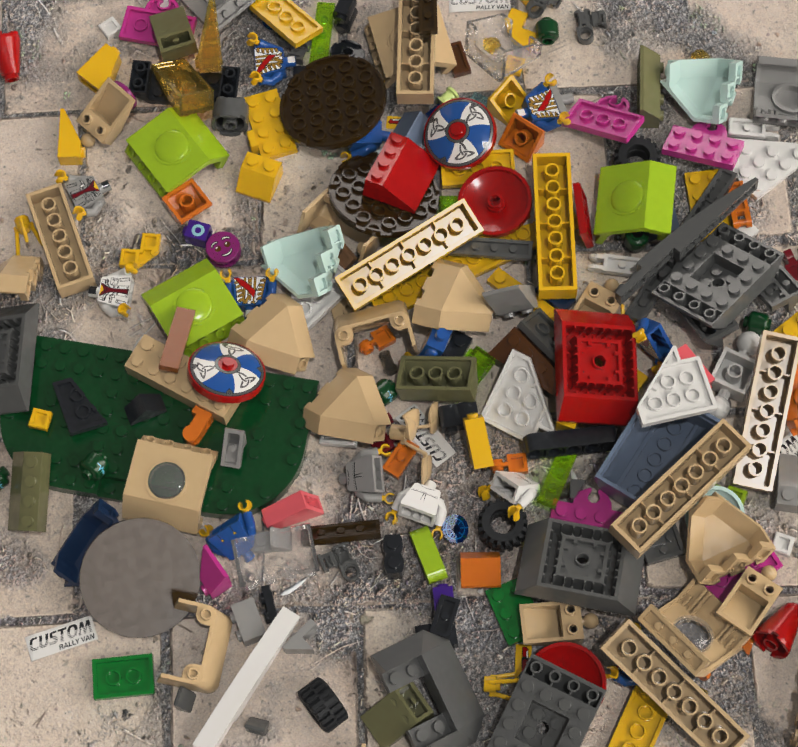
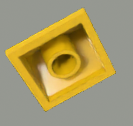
M509 74L487 99V109L506 126L515 110L522 108L524 98L527 95L512 74Z

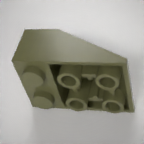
M183 6L149 16L164 63L198 53L196 41Z
M411 682L386 695L360 718L380 747H390L407 735L405 731L434 717V711L414 682Z

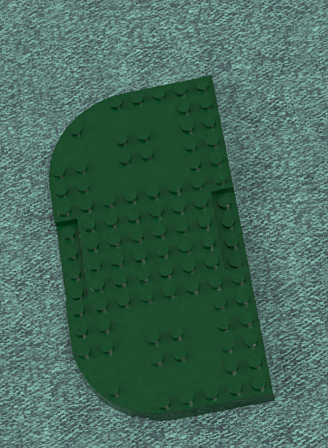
M37 335L29 411L0 415V427L4 445L12 460L13 452L25 451L51 454L50 490L123 503V492L137 439H141L143 435L186 444L182 432L186 426L190 425L194 418L191 412L193 408L127 374L124 365L132 354L131 350ZM266 372L261 391L252 399L241 402L227 425L216 420L212 422L203 439L195 446L218 451V459L209 476L201 508V516L230 519L239 512L241 514L244 513L238 508V503L242 502L243 508H246V500L251 501L252 508L249 511L254 515L276 503L289 491L288 489L295 479L298 478L303 467L311 430L305 427L306 421L303 418V410L308 402L312 403L318 396L317 393L320 389L319 381ZM71 377L90 403L97 408L99 414L106 419L108 425L70 436L52 383ZM138 394H161L167 412L131 426L124 407ZM33 408L53 413L48 432L28 427ZM226 427L245 431L247 444L243 448L240 469L220 465ZM99 451L103 453L109 460L108 471L97 481L86 480L81 475L80 462L90 452ZM173 463L158 465L149 477V487L152 493L161 499L176 497L185 485L183 470Z

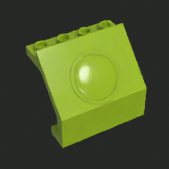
M189 104L167 108L126 139L128 146L125 149V153L160 197L182 185L209 164H214L217 169L223 168L230 156Z
M647 160L600 167L593 230L595 243L603 244L610 235L632 232L657 234V240L661 241L670 235L677 166Z
M207 258L141 294L150 312H153L167 337L177 307L196 310L184 355L188 357L205 344L221 342L228 338L231 328L236 323L240 324L245 320L244 314L224 281Z

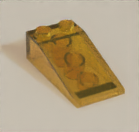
M215 0L208 1L198 55L195 58L196 69H199L200 73L222 71L223 61Z
M185 58L151 65L167 99L179 116L186 117L190 114L205 113L214 109L213 89Z

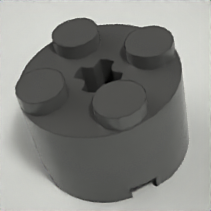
M217 97L212 110L213 130L216 131L217 129L221 135L230 137L239 136L244 130L246 132L249 121V106L245 102L246 100L243 97Z

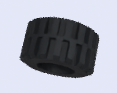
M635 135L627 144L620 142L619 146L616 147L613 165L629 163L627 159L634 156L641 157L645 161L660 162V149L657 148L655 142L651 143L650 138L646 140L644 136L637 138Z
M500 498L496 499L495 503L493 501L488 502V506L485 505L482 508V512L479 513L478 535H480V540L485 542L487 548L491 546L493 551L501 549V552H505V549L512 551L513 547L518 548L520 542L524 541L527 532L528 520L526 519V512H523L521 509L520 519L513 521V515L508 518V507L516 506V504H512L506 499L501 501ZM505 517L513 522L514 528L508 533L501 534L492 529L491 523L496 518Z
M316 677L298 691L299 699L323 731L330 733L348 719L345 707L329 685L320 677Z

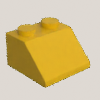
M247 151L240 168L236 193L271 203L284 173L282 162Z

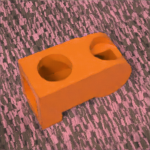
M195 405L191 411L194 418L190 425L186 426L182 432L186 444L192 446L200 443L214 421L212 413Z

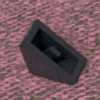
M138 394L124 407L131 426L167 412L161 394Z

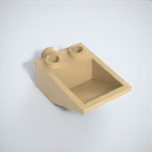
M109 77L76 120L89 132L81 137V143L84 147H92L95 144V138L103 144L112 145L122 131L136 101Z
M608 279L604 287L590 281L573 310L619 314L621 305L615 299V291L619 286L618 281Z
M771 565L764 566L760 574L748 566L716 612V615L751 637L783 590L782 587L773 582L777 577L775 567Z
M554 601L519 604L523 645L548 646L556 642L565 641L582 644L584 641L583 626L588 629H594L599 623V619L594 613H588L582 618L580 606ZM572 627L576 628V632L570 631Z

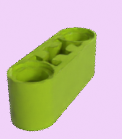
M424 526L409 532L411 542L428 584L430 585L448 578L429 527Z

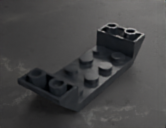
M133 60L129 89L135 97L149 104L177 106L189 104L192 107L213 108V104L219 96L237 97L241 68L222 66V73L153 69L151 61Z

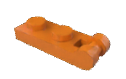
M743 181L734 182L729 192L743 185ZM747 199L730 214L732 227L735 229H739L742 226H746V228L752 227ZM738 216H744V219L738 220Z

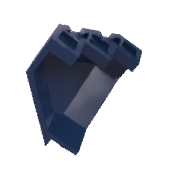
M101 498L81 515L51 562L54 566L53 572L60 578L65 579L64 587L80 586V565L88 546L100 532L119 522L117 519L119 514L116 509Z

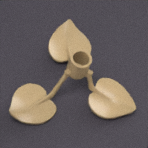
M434 401L429 408V422L426 425H419V409L413 408L402 415L406 425L392 424L389 431L390 439L400 440V444L406 445L423 455L421 463V484L423 485L430 479L432 474V456L406 441H413L415 439L417 429L429 428L430 434H434L437 431L440 422L437 401Z

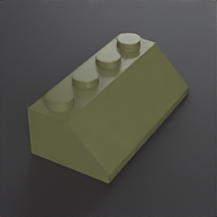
M640 45L637 61V114L644 116L645 122L640 128H659L660 121L664 119V110H660V105L664 103V94H660V89L664 87L660 83L664 79L660 78V73H663L664 62H660V55L644 45Z
M401 356L395 387L401 401L475 402L478 388L476 357Z
M13 452L8 530L46 532L51 454L44 452Z

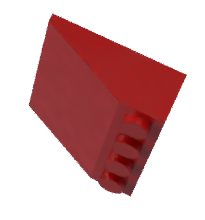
M391 132L365 178L363 195L415 214L440 165L411 139Z

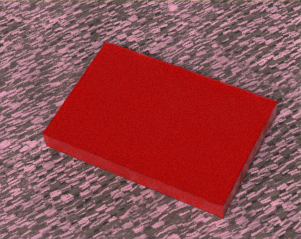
M579 182L573 183L580 236L587 249L593 248L587 197Z

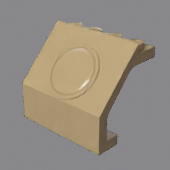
M437 4L438 34L435 37V66L440 68L441 74H448L457 65L439 5ZM399 7L367 17L369 23L364 27L375 68L380 72L386 89L397 80Z

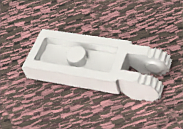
M730 117L728 120L727 137L779 141L777 133L766 132V130L776 132L780 130V125L753 123V119Z
M606 253L590 254V261L603 262V265L590 264L587 270L594 273L602 272V274L630 277L636 271L637 262L641 258Z

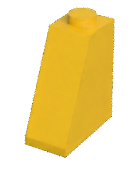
M107 43L104 44L76 72L79 81L95 94L108 77L115 81L122 63L119 50L114 46L110 47Z
M478 412L466 414L467 417L462 419L471 465L474 469L494 466L484 417L482 414L478 415Z

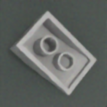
M518 284L482 293L484 299L497 316H504V319L515 317L517 312H522V315L532 313L535 308H539L534 285Z
M782 453L779 455L773 510L798 514V456Z

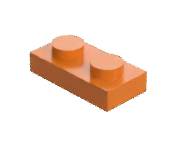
M409 440L406 441L419 448V446L414 444L413 442ZM401 441L383 465V471L397 480L400 479L417 453L414 449L400 444Z

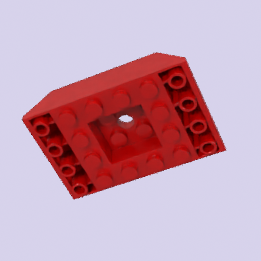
M554 309L556 415L558 422L627 426L638 405L636 339L632 337V333L636 332V327L628 315ZM595 358L602 360V367L595 364Z

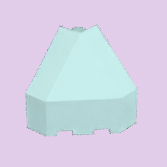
M725 58L668 60L665 68L666 79L661 80L660 83L692 121L721 124L727 120L728 113H726L728 105L732 106L735 99L736 84L740 85L743 60Z
M340 224L317 227L268 241L267 244L260 247L264 259V264L260 266L265 270L270 268V274L273 276L274 269L277 268L279 274L275 279L298 299L319 297L331 291L333 285L331 282L333 273H336L340 261L338 255L345 243Z

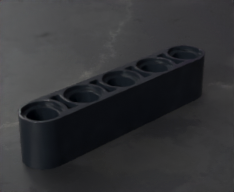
M606 425L531 433L523 437V444L528 459H540L611 451L618 440V435L614 426Z

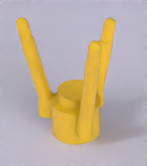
M20 215L14 219L15 227L13 228L15 232L16 255L20 256L19 233L23 235L25 242H28L27 233L30 232V229L41 246H43L34 223L29 221L28 216Z
M515 672L484 676V692H489V697L510 700L511 696L498 693L497 691H501V684L518 683L519 679H503L515 677Z

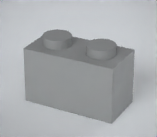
M253 597L230 605L232 612H229L232 623H237L239 630L235 631L239 642L243 641L245 647L259 642L266 631Z

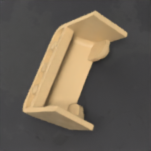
M327 188L302 211L297 233L305 231L309 226L314 229L340 224L344 235L359 242L357 246V252L360 254L359 263L376 252L383 238L361 233L344 223L336 215L330 204L329 188Z
M396 300L338 316L333 322V329L341 366L348 368L343 346L352 343L354 339L353 333L389 323L397 331L408 329L415 354H418L419 351L406 304L403 301Z
M178 598L174 605L175 609L196 613L197 621L202 625L210 627L202 664L187 665L183 669L181 677L161 673L157 682L175 687L183 686L192 691L211 694L219 687L232 629L231 618L210 605Z

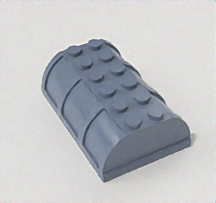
M635 412L596 473L594 479L597 485L609 497L629 508L703 438L720 419L710 413L641 427Z

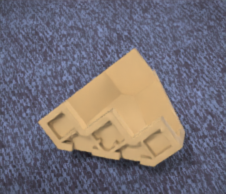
M13 255L0 264V293L18 294L21 301H29L30 292L36 291L37 281L42 282L45 264L42 258Z
M444 259L434 261L432 265L433 274L431 277L426 278L422 287V298H417L415 302L412 323L434 329L445 328L446 330L489 332L494 310L484 299L482 293L485 290L468 265Z
M270 294L265 298L267 301L260 307L256 306L246 315V319L242 323H236L231 328L227 342L240 344L252 350L265 366L295 375L298 371H306L309 358H315L303 307L287 294Z
M340 368L336 372V377L321 388L317 393L318 396L312 403L308 402L304 407L303 418L306 421L305 427L319 435L373 444L375 441H384L386 425H391L373 375L358 368Z
M714 492L711 496L705 495L699 500L698 504H695L689 510L685 561L699 584L715 585L720 582L719 578L728 574L731 577L746 570L745 566L754 562L756 565L763 563L776 549L760 524L717 492Z

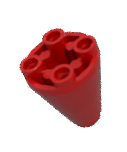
M0 31V75L6 83L19 80L21 40L18 31H10L3 34Z

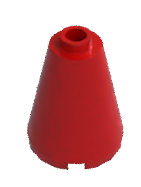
M794 602L786 603L754 631L753 640L763 652L767 649L771 652L770 656L778 659H784L790 654L798 631V604Z

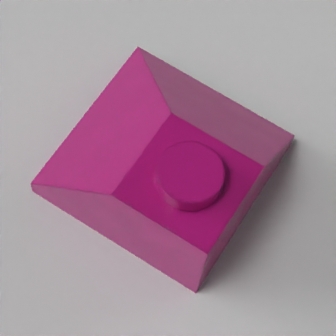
M206 544L203 546L200 569L202 585L200 589L205 596L210 595L214 599L231 588L232 584L228 574Z

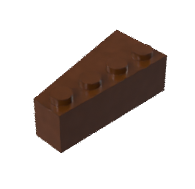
M514 327L488 354L503 364L506 363L512 349L531 357L541 388L556 396L555 363L528 336L523 334L518 327Z

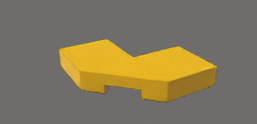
M511 8L505 21V26L512 37V41L515 46L532 51L537 40L536 33L523 28L528 18V13Z
M142 233L140 249L121 248L119 267L124 268L128 261H133L138 264L134 268L139 269L158 255L161 234Z

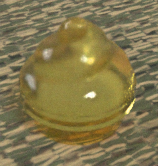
M485 37L483 39L484 51L487 54L495 55L501 48L500 40L496 37Z
M697 49L691 54V59L710 58L708 53L702 49Z

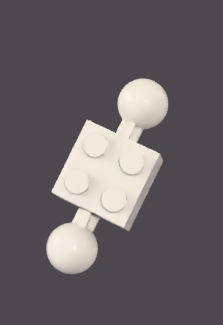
M746 331L738 337L737 348L739 352L725 346L712 372L715 380L711 386L713 390L718 392L714 396L718 409L715 412H710V414L720 420L725 418L730 412L729 397L742 403L750 388L755 360L749 356L757 353L760 339L759 335L755 332Z

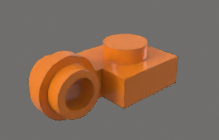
M384 325L370 333L371 341L365 339L360 342L359 350L364 355H368L374 351V346L376 345L378 350L381 351L396 343V338L388 326Z
M526 453L506 454V462H503L502 459H494V466L490 467L494 474L495 471H504L505 468H507L508 472L528 474Z

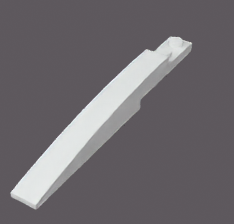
M284 606L282 607L193 742V747H218L286 642L300 616Z

